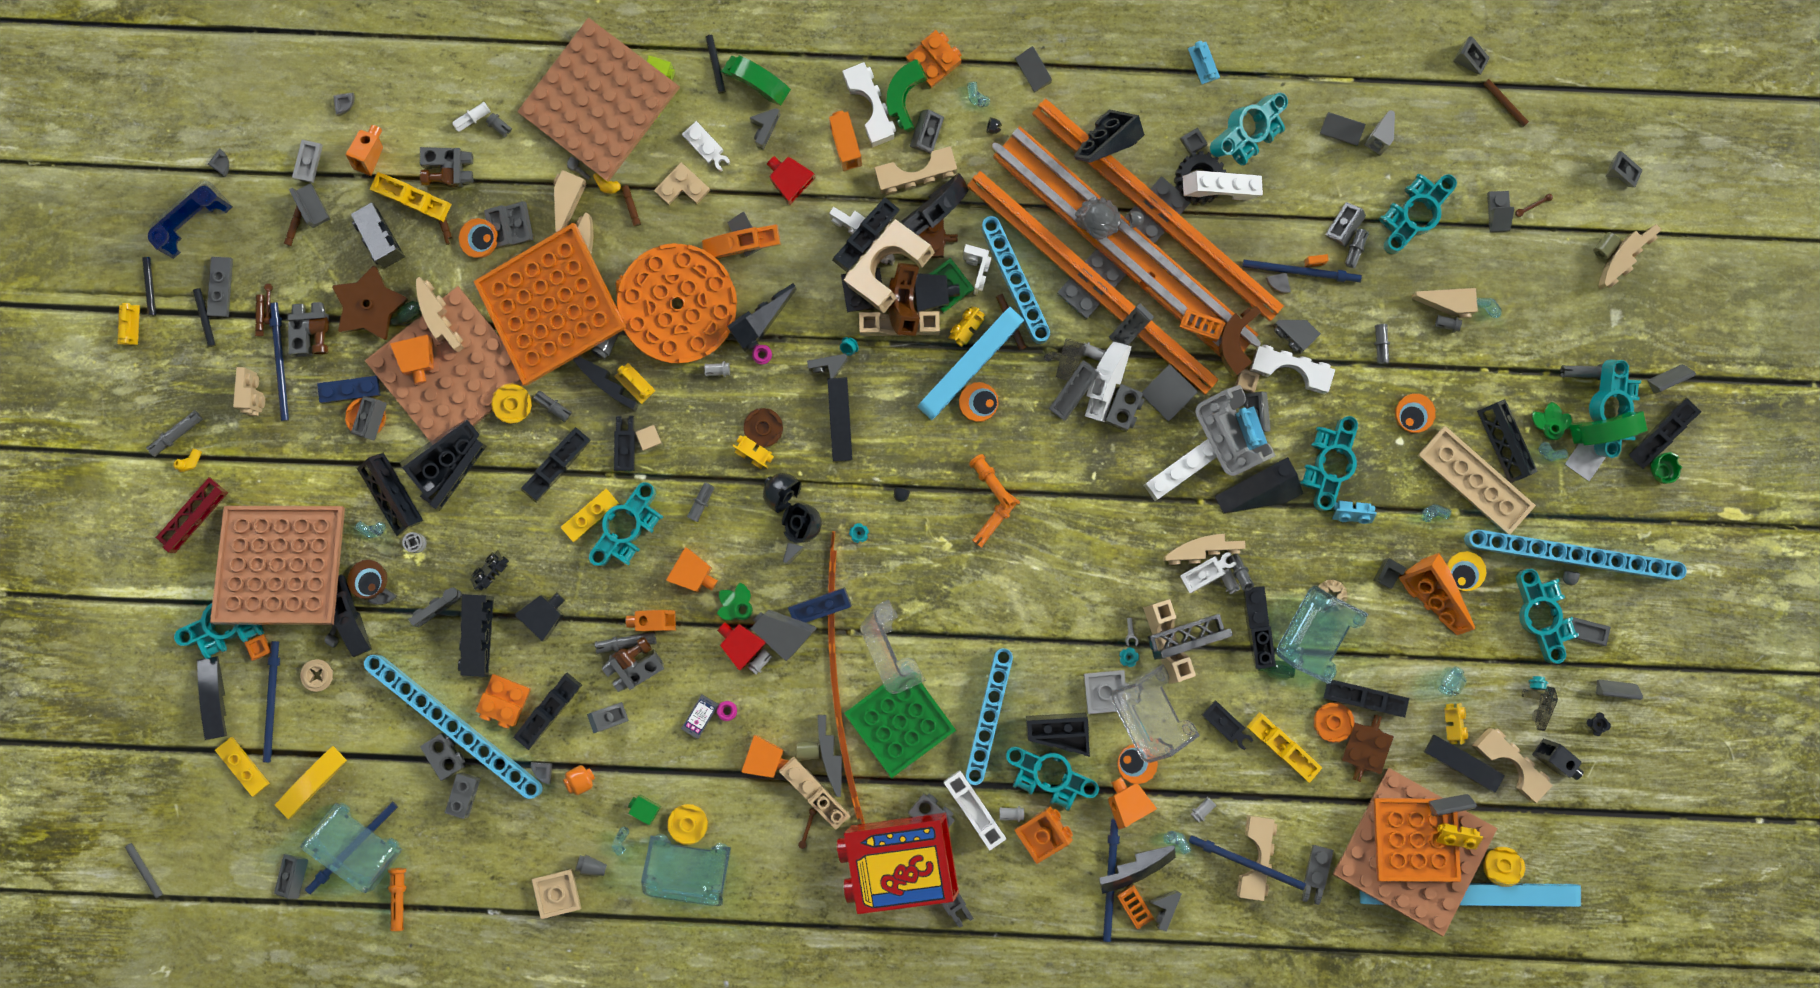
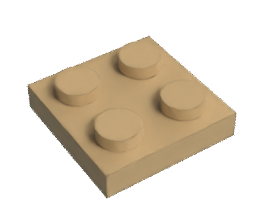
M573 869L532 879L541 919L582 909Z

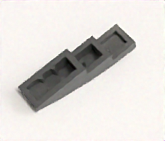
M818 715V733L823 762L836 796L841 797L842 755H834V735H826L827 715Z

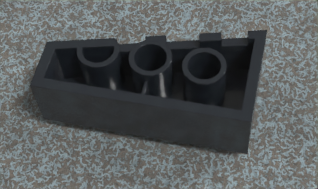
M462 594L461 639L459 643L461 659L458 661V671H460L461 676L489 677L494 596Z

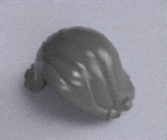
M1093 197L1089 201L1083 202L1082 207L1075 212L1077 226L1088 231L1097 240L1117 233L1118 227L1121 225V216L1118 208L1113 206L1110 200L1106 201L1103 197L1100 199Z

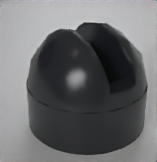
M990 117L986 132L990 134L999 133L1001 129L998 127L1002 126L1000 120Z
M895 487L893 494L895 500L905 502L910 495V491Z

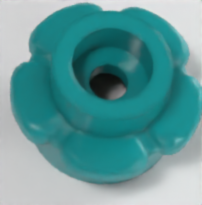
M844 337L840 344V350L843 354L851 356L858 352L859 346L854 338Z
M861 523L854 524V527H851L849 530L852 541L856 543L864 542L868 538L869 530Z
M1128 647L1126 650L1123 649L1119 654L1120 663L1123 666L1133 667L1139 660V654L1131 647Z
M1533 676V679L1528 680L1530 689L1546 690L1549 682L1545 681V677Z

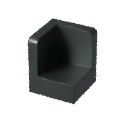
M1390 558L1384 559L1373 580L1392 589L1399 575L1404 574L1406 567Z

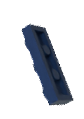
M377 376L317 383L319 403L321 404L363 398V396H381L379 378Z
M843 587L791 605L788 609L792 618L806 623L850 608L852 604L846 588Z

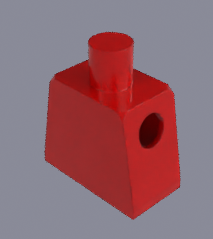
M773 156L767 163V166L774 171L769 176L771 182L789 205L816 179L812 171L790 157L781 162Z
M725 622L717 630L725 638L720 644L721 648L739 671L766 644L762 638L740 624L733 630Z

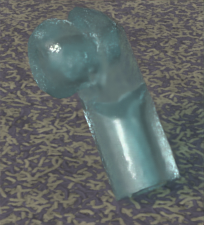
M977 82L967 83L970 102L978 107H987L990 99L988 96L978 92Z
M1477 298V308H1484L1493 318L1501 316L1502 310L1494 299Z
M1548 442L1541 443L1538 448L1540 455L1548 461L1568 458L1566 449L1555 451L1549 446L1550 443Z
M1434 504L1423 510L1421 518L1425 522H1431L1432 518L1436 516L1449 519L1452 510Z
M359 521L354 529L368 538L381 536L386 526L382 522L368 526Z
M627 827L620 828L612 843L611 850L617 856H620L625 851L622 843L629 834Z
M1168 831V833L1164 834L1163 840L1166 844L1178 845L1182 854L1191 851L1184 834L1176 831Z

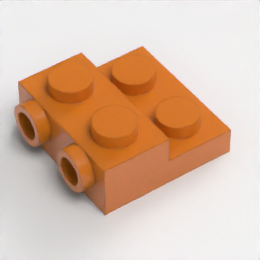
M937 30L925 38L920 46L906 56L908 62L915 59L920 61L928 79L925 82L930 88L961 64L960 57L962 56L955 46L951 48L947 43L949 41L948 37L943 32L938 33Z
M492 674L487 689L482 694L475 712L480 713V718L487 721L493 718L499 721V726L509 729L510 726H516L531 688Z
M1051 806L1014 830L1036 864L1060 851L1073 841L1071 829L1068 826H1063L1060 821L1061 815L1057 809L1053 810Z

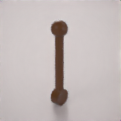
M1547 194L1545 198L1530 206L1516 210L1515 215L1517 217L1523 216L1530 209L1546 201H1551L1553 195Z
M267 283L264 286L266 290V317L264 318V323L269 325L270 293L273 290V286Z
M815 808L809 810L810 816L802 841L798 844L801 849H804L807 845L808 832L813 817L817 814Z

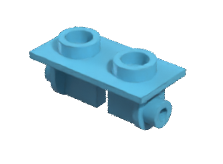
M1198 41L1195 43V46L1188 48L1201 85L1220 78L1207 42Z
M1254 406L1248 409H1239L1236 417L1249 450L1267 444Z
M1338 501L1335 502L1333 507L1336 511L1332 519L1339 520L1340 522L1354 521L1368 524L1373 522L1377 512H1375V506H1371V503L1356 502V509H1353V502Z

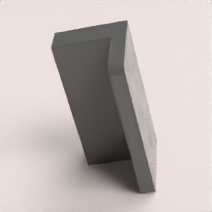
M311 183L298 190H295L293 187L289 189L305 222L309 226L315 228L330 220L321 199Z

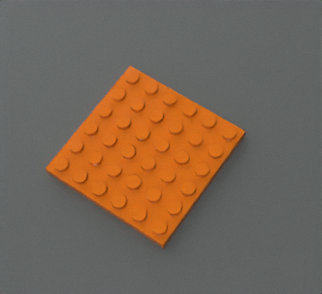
M571 223L474 281L519 378L525 386L626 329V325L575 223Z

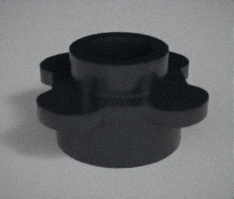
M1601 712L1596 713L1594 718L1588 719L1586 722L1587 726L1593 730L1594 736H1601L1603 732L1611 728V724Z

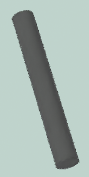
M132 843L126 845V851L156 899L159 898L163 893Z

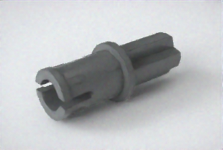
M1357 229L1352 244L1349 245L1350 251L1345 261L1347 267H1356L1361 253L1365 250L1364 245L1369 236L1368 231Z
M1388 324L1375 325L1376 343L1374 345L1377 349L1378 364L1389 363L1388 345H1390V342H1388Z
M538 391L533 398L534 401L546 408L548 413L551 412L564 423L572 414L571 411L561 406L558 400L554 401L541 391Z
M708 483L703 484L697 498L693 499L695 502L687 515L688 518L699 522L705 506L708 507L707 502L714 490V486Z
M1238 554L1231 555L1229 557L1230 564L1236 562V565L1233 567L1234 577L1238 579L1243 591L1251 590L1254 587V583L1248 574V568L1244 566Z

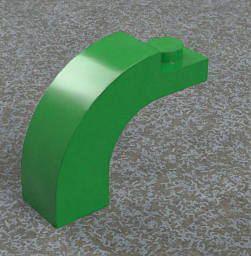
M731 55L721 71L724 75L752 87L769 102L780 106L791 90L771 72L740 55L738 57Z
M918 59L900 68L893 76L887 90L886 101L889 115L893 118L899 116L897 118L898 125L907 132L915 129L906 109L907 95L914 86L928 80Z
M1643 411L1626 412L1606 420L1580 422L1570 425L1573 443L1583 444L1584 446L1613 442L1648 431Z

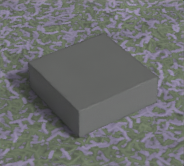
M1198 128L1180 139L1190 155L1208 145Z

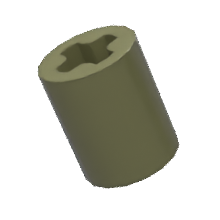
M1608 232L1595 246L1593 251L1599 258L1608 260L1622 244V241L1615 234Z
M797 742V760H820V743Z

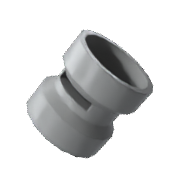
M411 532L404 536L402 544L408 552L421 553L426 548L427 541L422 534Z

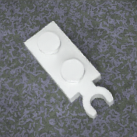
M697 121L682 134L708 164L712 161L715 162L718 171H723L721 166H719L721 161H725L728 165L730 164L726 156L720 155L723 149Z
M1231 553L1223 554L1219 561L1215 556L1182 574L1180 577L1189 593H1193L1225 575L1224 568H1233L1236 562L1226 563V558L1231 556Z

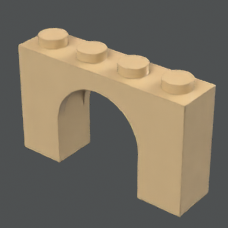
M895 219L886 226L884 233L872 243L868 252L860 257L857 265L847 272L844 281L849 288L884 313L895 301L896 297L889 288L876 279L875 272L879 262L888 255L902 254L920 267H923L935 252L929 243Z

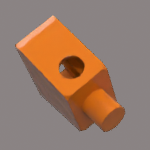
M371 125L368 132L359 130L346 153L353 170L372 176L383 150V145L379 139L382 132L381 128Z
M424 335L390 343L401 372L406 376L413 375L414 384L426 383L425 372L434 369L432 337Z
M687 547L684 548L666 579L671 583L699 592L702 586L712 591L718 580L709 576L712 567Z
M635 611V615L626 616V627L635 628V631L642 632L676 631L675 611Z
M754 735L741 772L774 778L777 770H780L788 760L781 758L784 752L782 748L758 735Z
M1122 777L1111 782L1116 794L1109 797L1108 802L1118 829L1131 825L1157 809L1137 783L1127 787Z

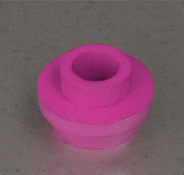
M758 345L753 349L752 358L757 364L764 365L771 360L772 352L768 346ZM760 352L766 353L764 358H759L758 355Z
M724 701L719 704L717 714L720 719L730 721L736 717L737 707L731 701ZM725 707H729L731 709V713L729 715H726L724 713Z

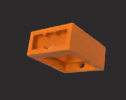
M844 111L834 112L829 117L842 169L847 171L861 167V154L849 113Z

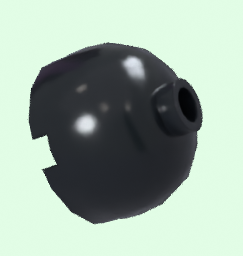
M778 473L773 477L770 476L764 482L763 499L770 509L781 513L791 505L788 501L793 495L797 498L802 483L796 477L787 473Z
M795 503L786 508L782 517V525H785L786 530L783 531L784 535L791 542H810L821 530V516L809 504Z

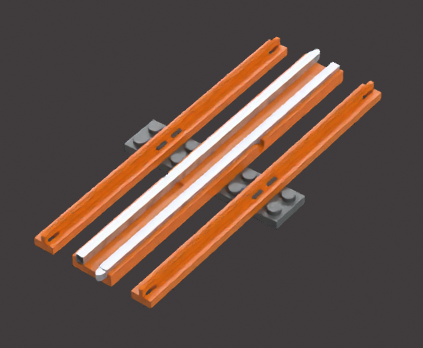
M1046 98L1042 103L1040 102L1032 113L1035 118L1074 152H1077L1081 144L1089 138L1081 128ZM1020 126L1012 133V136L1003 146L998 143L992 144V148L996 152L993 158L1097 248L1085 262L981 171L967 185L974 194L1070 277L1057 294L1086 320L1100 304L1120 322H1123L1136 306L1115 289L1126 275L1180 322L1187 308L1222 320L1225 324L1235 314L1154 244L1165 231L1253 308L1257 306L1261 311L1260 314L1269 322L1284 307L1283 304L1180 216L1191 201H1187L1184 196L1182 197L1172 184L1161 176L1149 189L1112 155L1087 163L1135 204L1131 211L1141 212L1144 216V222L1139 227L1131 228L1129 213L1125 217L1120 214L1121 225L1118 227L1117 233L1097 240L1088 231L1077 226L1075 212L1082 207L1083 202L1089 201L1093 197L1100 199L1102 198ZM1264 304L1267 305L1273 311V313L1267 307H1265ZM1190 316L1187 325L1191 326L1194 316ZM1198 318L1195 328H1199L1201 319ZM1152 320L1137 335L1204 395L1219 380ZM1205 322L1203 331L1207 330L1209 322ZM1213 325L1210 333L1214 334L1216 325ZM1248 325L1242 329L1240 334V346L1243 352L1250 344L1255 347L1261 345L1257 338L1259 334ZM1195 334L1220 356L1219 340L1214 342ZM1198 378L1202 379L1208 386H1206V385H1205L1201 380H1199Z

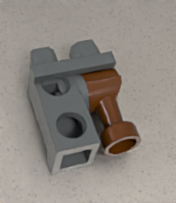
M420 147V165L422 168H441V173H430L429 170H421V185H430V182H442L448 187H463V184L473 183V172L463 171V165H473L472 152L462 151L460 148Z
M322 302L311 303L312 313H305L304 304H292V314H288L289 354L291 356L306 357L312 356V354H328V346L324 344V336L329 330V315L325 313V307ZM310 335L315 336L316 345H313L312 348L310 347Z
M644 636L637 640L638 645L629 650L620 649L610 655L609 661L602 666V670L607 677L615 672L620 676L613 681V685L618 692L626 688L631 690L664 669L663 661L656 651L652 650ZM642 651L644 653H647V655L639 661L635 660V657Z

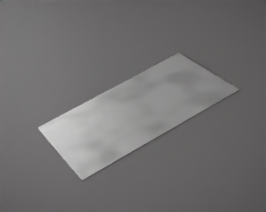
M1578 444L1565 465L1590 481L1606 457L1598 456L1594 451V445L1584 446L1583 444Z

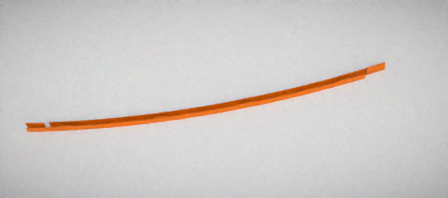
M832 531L828 593L835 591L837 550H834V531ZM833 613L828 615V637L836 724L856 817L861 819L862 824H865L853 779L843 727L837 678L835 619Z

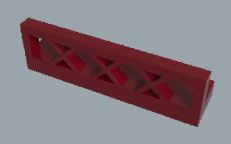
M208 477L155 538L164 545L163 548L167 552L176 553L226 497L228 492L211 477ZM211 484L215 488L206 497V488ZM202 500V503L193 512L192 504L195 501ZM189 515L188 519L179 528V519L182 516ZM168 531H175L168 541L163 538Z

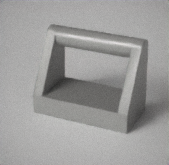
M1390 110L1386 113L1364 144L1380 156L1394 140V111Z

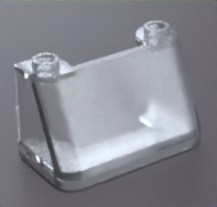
M888 599L875 606L862 622L860 631L885 689L892 694H896L926 681L915 660L904 658L897 661L886 633L893 631L892 623L894 619L898 618V615Z
M1164 664L1152 668L1111 693L1112 703L1139 756L1147 763L1172 757L1200 736L1192 722L1188 720L1179 721L1162 687L1169 681V674Z

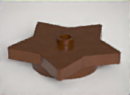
M374 265L356 283L332 286L343 307L338 328L340 333L366 329L376 336L387 340L392 315L408 301V298L386 288L378 268ZM370 301V305L365 307L366 303Z

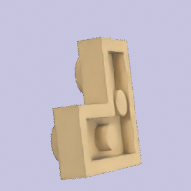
M681 162L654 192L668 205L682 192L698 204L710 191V188Z

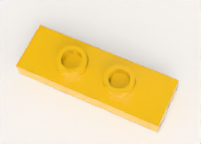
M606 488L563 524L561 529L572 542H576L603 519L610 508L620 503Z
M230 737L215 749L216 753L252 797L256 796L270 784L233 737Z

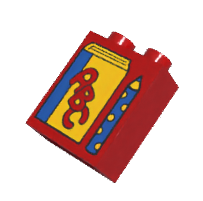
M946 812L851 825L844 832V838L837 840L840 863H849L851 878L844 879L845 899L847 903H855L857 914L954 902L959 894Z

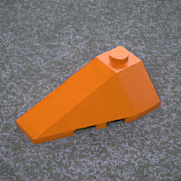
M1439 553L1420 560L1405 571L1403 575L1399 576L1408 593L1412 597H1417L1421 600L1428 611L1431 609L1439 616V620L1456 635L1475 629L1452 573Z

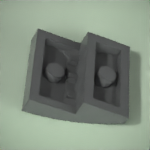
M522 201L508 206L500 205L484 210L486 220L494 225L498 234L496 248L534 241L526 202Z
M1169 364L1142 391V396L1169 422L1198 391Z

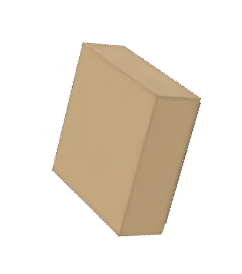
M1244 369L1238 374L1235 386L1241 385L1244 391L1255 392L1260 373Z
M655 425L635 432L643 451L662 444Z

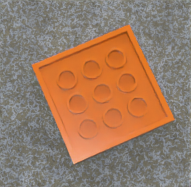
M1375 798L1374 821L1377 882H1461L1460 848L1436 842L1441 834L1438 832L1439 824L1456 825L1458 830V812L1433 817L1429 801L1437 799Z

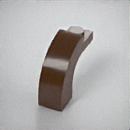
M898 263L895 277L890 280L889 289L893 292L896 299L888 308L889 318L897 335L916 336L920 320L913 305V291L919 270L917 264Z
M1257 306L1252 310L1248 307L1240 314L1242 318L1235 313L1227 321L1219 339L1221 360L1233 377H1236L1252 363L1241 349L1240 334L1242 329L1261 313Z

